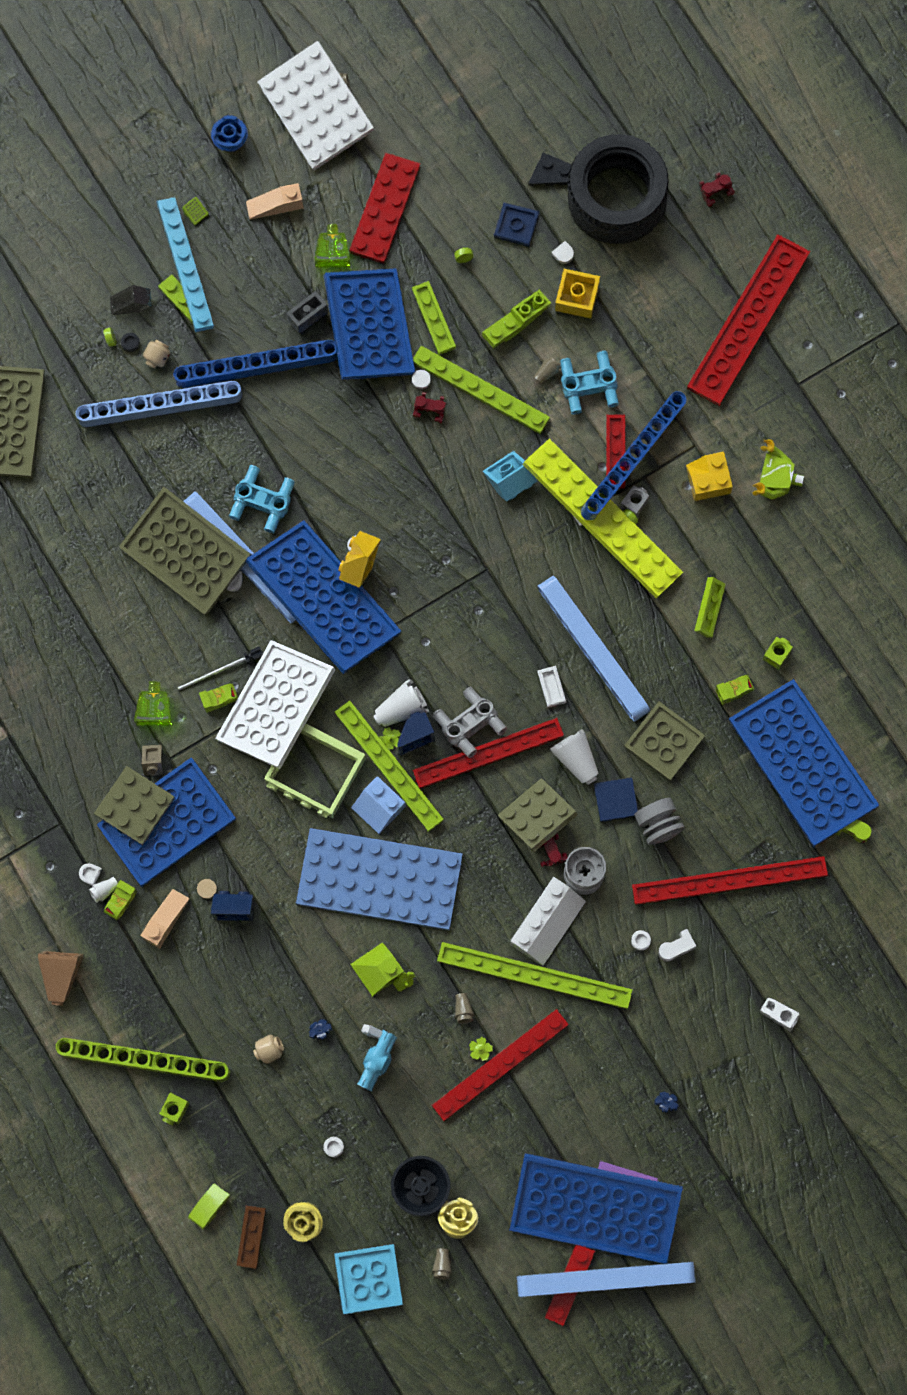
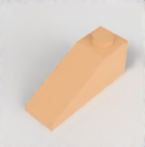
M299 183L276 188L246 201L250 220L304 209Z
M172 889L141 934L142 939L160 949L190 898Z

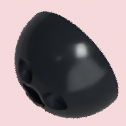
M414 1156L408 1158L396 1168L392 1176V1196L397 1205L409 1214L417 1216L432 1214L439 1210L448 1199L450 1193L449 1175L444 1166L431 1157Z

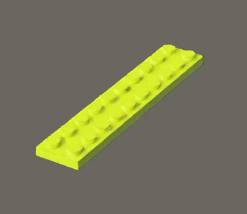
M550 438L524 461L522 465L656 599L683 573L611 499L594 520H586L582 517L581 509L598 486ZM599 493L600 497L605 498L604 494ZM588 506V509L590 511L595 512V510L592 507Z

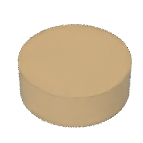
M204 879L198 883L197 892L201 898L211 899L216 894L217 887L212 880Z

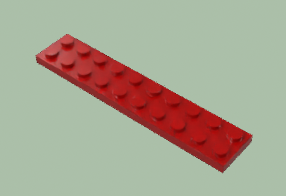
M779 234L776 236L687 386L688 390L718 406L721 405L810 254L809 250Z

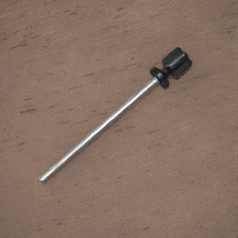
M261 647L250 650V654L243 653L245 657L179 686V691L245 660L249 663L251 658L256 660L262 657Z

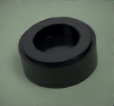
M126 333L121 338L122 348L127 352H135L140 346L139 337L135 333Z

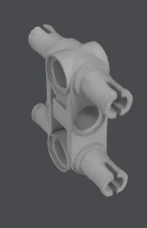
M470 686L463 692V695L472 704L470 708L453 720H450L442 709H438L433 714V718L442 727V732L447 737L448 742L459 747L468 758L473 757L477 753L476 748L468 741V738L484 726L489 724L499 736L507 731V727L498 718V712L493 708L492 702L481 698ZM483 709L489 710L487 713H482L481 711ZM454 731L459 732L458 735H451V733Z

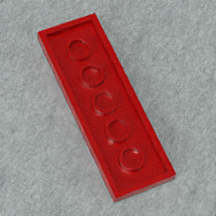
M385 153L349 253L385 264L420 169V163Z

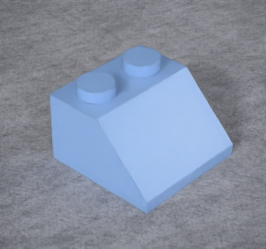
M377 776L363 790L351 808L380 834L403 811L406 804Z

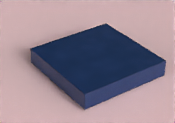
M504 202L494 238L530 247L539 211Z
M632 778L594 783L600 822L635 817L634 814L638 811Z

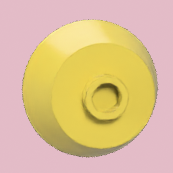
M458 1198V1200L445 1202L438 1213V1221L448 1236L459 1239L467 1236L476 1227L478 1215L471 1202Z
M308 1202L296 1203L285 1212L284 1228L294 1240L308 1241L318 1236L321 1232L323 1220L319 1209L315 1205Z

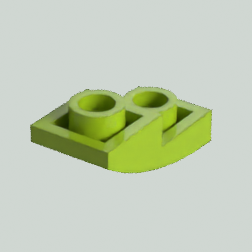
M213 1184L193 1208L188 1218L204 1230L216 1217V1212L229 1199V1194L216 1184Z

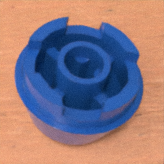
M224 116L213 125L211 131L213 143L226 152L239 150L246 142L248 136L246 125L235 116Z

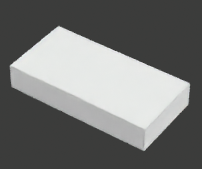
M556 666L538 670L537 673L547 708L565 704L566 699Z

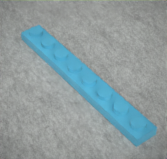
M174 197L157 201V207L194 330L199 332L213 329L214 324L176 199Z

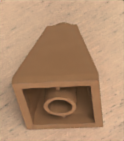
M44 951L38 954L48 1001H51V1005H63V1002L67 1001L82 962L83 954Z

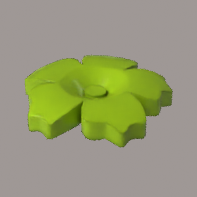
M390 727L385 728L383 731L385 736H379V738L390 751L394 749V746L397 747L401 733L395 729L392 731Z
M404 972L397 977L398 979L394 981L393 985L401 992L406 987L408 988L413 985L415 974L413 972Z
M483 1037L477 1039V1043L471 1041L469 1044L470 1051H473L470 1054L472 1059L478 1060L481 1058L482 1061H485L489 1057L487 1052L493 1051V1046L490 1043H486V1038Z

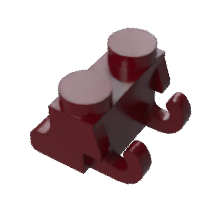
M718 172L715 174L716 180L710 183L699 182L702 197L708 207L715 203V200H710L709 197L720 190L727 188V196L735 194L732 182L727 174L721 175Z
M422 392V396H417L415 399L413 417L420 418L421 413H418V411L427 410L440 414L439 417H435V421L442 423L446 408L445 397L440 396V400H432L426 398V392Z
M558 833L541 846L544 847L549 858L548 861L540 863L541 867L548 865L552 867L566 862L567 854H560L555 843L556 840L560 839Z

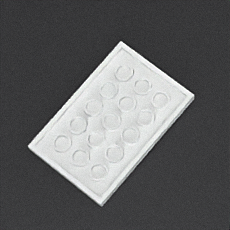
M318 41L257 81L313 170H316L375 130Z
M271 640L215 739L280 769L334 674L335 668Z

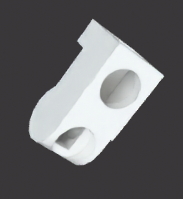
M688 929L680 932L681 938L671 943L665 942L660 946L658 954L661 960L671 961L696 948Z
M767 998L760 1010V1013L774 1020V1022L790 1032L800 1018L798 1012L771 998Z

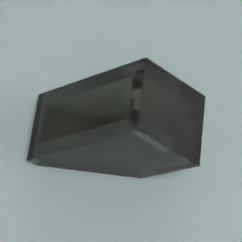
M131 285L111 296V314L139 313L152 306L151 289Z

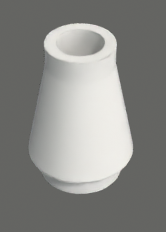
M112 877L92 885L89 892L96 903L102 902L117 888L118 883Z

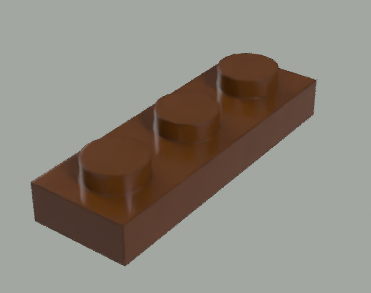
M246 1206L236 1266L257 1269L266 1208Z

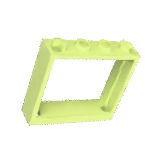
M305 724L301 731L302 734L355 761L331 808L274 780L279 771L274 766L270 767L264 781L269 789L275 792L278 789L284 793L283 796L290 800L295 798L301 801L300 804L307 809L312 807L318 810L317 813L322 817L327 818L329 816L333 818L363 765L366 756L345 743Z

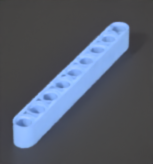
M236 381L215 383L82 405L77 408L76 417L81 426L91 427L236 403L241 400L242 391L240 384ZM232 389L238 390L234 395L229 394V391ZM214 392L219 393V396L215 398L210 397ZM195 395L201 396L197 401L192 400V397ZM177 398L182 399L178 404L173 403ZM159 401L164 402L160 407L155 406ZM140 404L145 405L142 410L136 409ZM122 407L127 408L123 413L118 412ZM103 410L108 411L105 416L99 415ZM85 413L90 414L86 419L81 418Z
M193 492L184 500L185 503L249 553L254 554L197 492ZM246 563L241 571L292 624L296 619Z
M551 576L539 584L537 588L632 721L635 722L650 712V708L559 581L554 576Z
M694 1262L517 1276L518 1297L695 1282Z

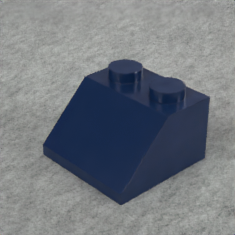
M415 712L407 719L397 743L400 756L435 741L433 728L425 712Z
M219 891V894L213 895L211 915L214 920L253 921L254 897L250 895V892L240 891L238 894H230L229 891Z

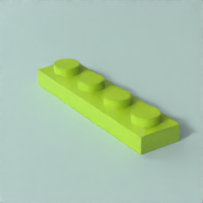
M429 281L412 287V292L438 355L456 349Z

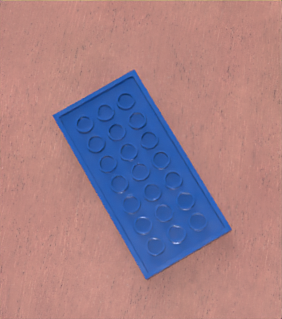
M304 520L246 559L248 566L343 674L401 633L398 626L362 585L359 588L339 580L341 573L338 571L341 563L340 560Z
M794 679L729 718V722L813 847L879 807L878 802Z
M525 1153L510 1231L667 1264L683 1187Z

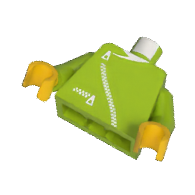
M764 440L767 446H761V450L768 451L765 456L760 482L753 485L757 490L752 492L754 496L760 494L765 498L773 500L788 494L790 485L802 487L804 475L793 473L795 464L774 445L773 440Z

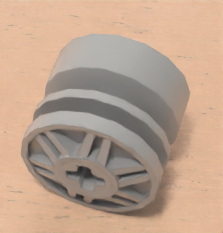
M664 798L651 803L634 814L639 827L649 826L643 832L645 837L650 836L646 839L648 845L666 842L685 829L683 823H678L681 820L680 816L670 817L676 811L671 798Z
M581 847L571 852L564 867L566 885L579 895H588L597 891L602 885L606 872V862L603 856L591 847ZM582 870H585V873H587L586 877L581 873Z

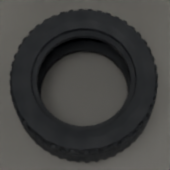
M627 134L605 135L604 137L594 139L593 142L584 146L572 162L568 179L569 210L578 227L592 238H596L604 243L608 242L609 244L631 243V241H637L643 238L644 235L652 232L653 228L660 222L661 217H663L667 204L669 179L665 161H663L659 152L650 146L649 143L645 142V140ZM624 168L633 171L641 177L646 184L648 194L634 208L625 211H613L600 206L594 201L588 191V185L597 174L606 169Z

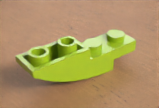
M540 290L536 291L513 307L509 314L484 330L482 337L494 349L502 342L509 341L527 327L551 305V302Z

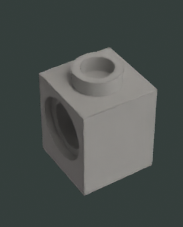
M633 485L621 502L620 509H629L638 517L649 501L648 492L642 487L637 488ZM636 497L639 498L641 502L635 504L631 501V499Z

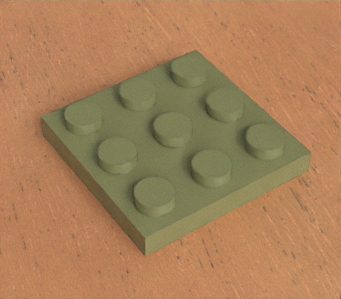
M659 701L626 742L624 748L668 781H671L704 739L705 735Z
M126 766L94 812V815L143 846L175 797Z
M542 778L498 814L499 819L533 852L578 816L577 812Z

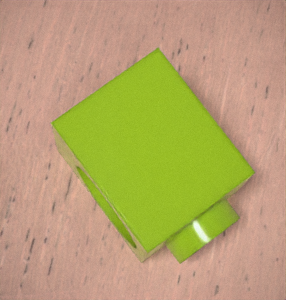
M776 637L765 653L763 660L779 670L792 651L791 643L785 638L780 639ZM780 648L784 654L776 655L774 649Z
M169 1093L159 1113L163 1117L162 1121L172 1126L174 1123L179 1125L190 1103ZM176 1105L179 1108L178 1113L173 1116L169 1115V1108Z

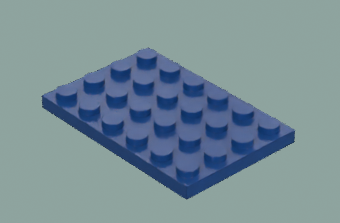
M397 269L325 273L324 282L341 379L413 375L415 368Z
M192 757L154 783L172 794L175 799L143 846L103 820L97 824L141 887L236 820L233 813Z

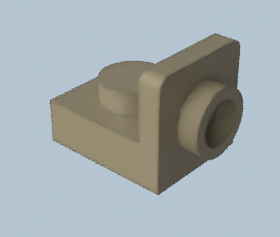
M162 745L142 746V768L145 776L163 775Z

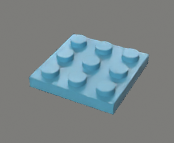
M394 1244L334 1254L343 1314L403 1305Z

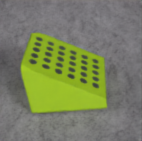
M194 197L182 207L183 213L194 225L209 215L197 197Z

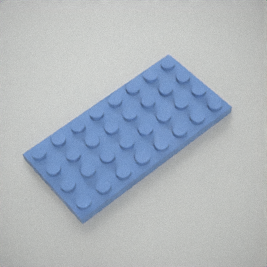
M310 828L296 905L450 930L463 854Z

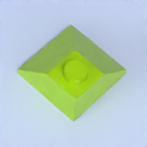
M383 942L350 964L372 997L398 979L397 977L400 974L404 973Z

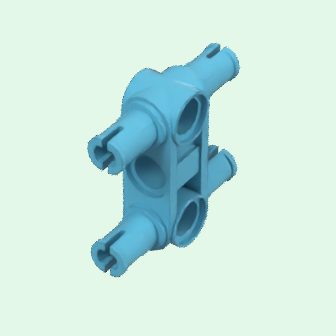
M607 351L597 353L600 369L576 374L573 372L570 358L560 360L563 374L561 377L563 393L569 401L572 415L582 412L580 396L605 392L609 408L619 405L616 393L618 387L614 368L610 366ZM611 377L612 381L606 382L603 378ZM568 384H574L576 387L574 389H569L566 386Z
M250 465L245 478L236 486V493L233 498L234 505L229 517L239 521L245 506L269 514V518L264 530L274 534L279 520L284 518V515L288 512V506L291 501L289 496L295 481L285 478L279 492L268 490L254 484L260 468ZM243 490L249 491L246 496L240 495V492ZM277 503L284 504L280 509L275 508Z
M385 1030L382 1031L377 1045L370 1048L363 1061L365 1070L357 1083L358 1085L372 1091L378 1076L385 1074L392 1059L390 1051L397 1039L395 1035Z

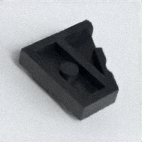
M542 153L528 185H568L572 164Z

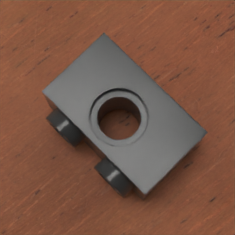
M315 291L287 312L288 322L301 334L328 313V305Z

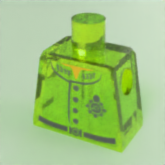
M328 224L327 233H319L314 257L315 268L351 267L345 233H338L337 224Z
M150 681L149 691H141L139 693L134 717L136 726H173L169 695L166 691H160V682Z

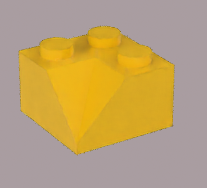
M564 269L555 302V311L592 318L600 285V276Z
M724 452L705 455L686 465L694 501L731 494L733 486Z
M359 531L356 537L353 536L349 543L351 551L347 553L345 561L342 560L338 569L341 572L339 580L360 588L373 568L381 539Z

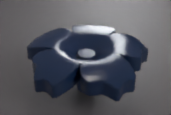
M325 1019L319 1020L318 1023L314 1022L309 1027V1036L312 1039L317 1037L324 1040V1038H327L326 1033H330L332 1030V1026Z
M661 1092L654 1100L655 1105H660L659 1108L662 1112L667 1113L669 1109L673 1111L678 1108L677 1097L674 1094L669 1096L668 1092Z

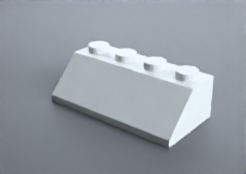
M553 877L511 939L510 945L544 966L586 901L569 886Z

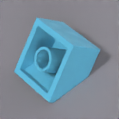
M514 451L483 470L486 478L505 501L515 498L517 494L525 489H529L537 482V479L522 465L525 460Z

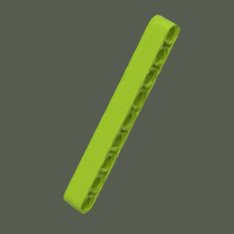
M70 1038L59 1039L56 1043V1051L64 1058L224 1082L230 1076L228 1066L217 1061ZM69 1043L70 1050L63 1053L61 1051L62 1045ZM84 1046L90 1048V1052L86 1056L80 1054ZM102 1050H109V1056L107 1058H100V1052ZM127 1052L129 1054L128 1059L124 1062L119 1061V1055ZM142 1055L148 1057V1061L144 1065L138 1063V1059ZM161 1058L167 1059V1065L163 1068L157 1065ZM181 1061L187 1063V1067L183 1071L177 1070V1064ZM200 1064L206 1065V1071L202 1074L196 1072V1068ZM220 1067L226 1069L225 1075L222 1077H218L215 1074L216 1070Z

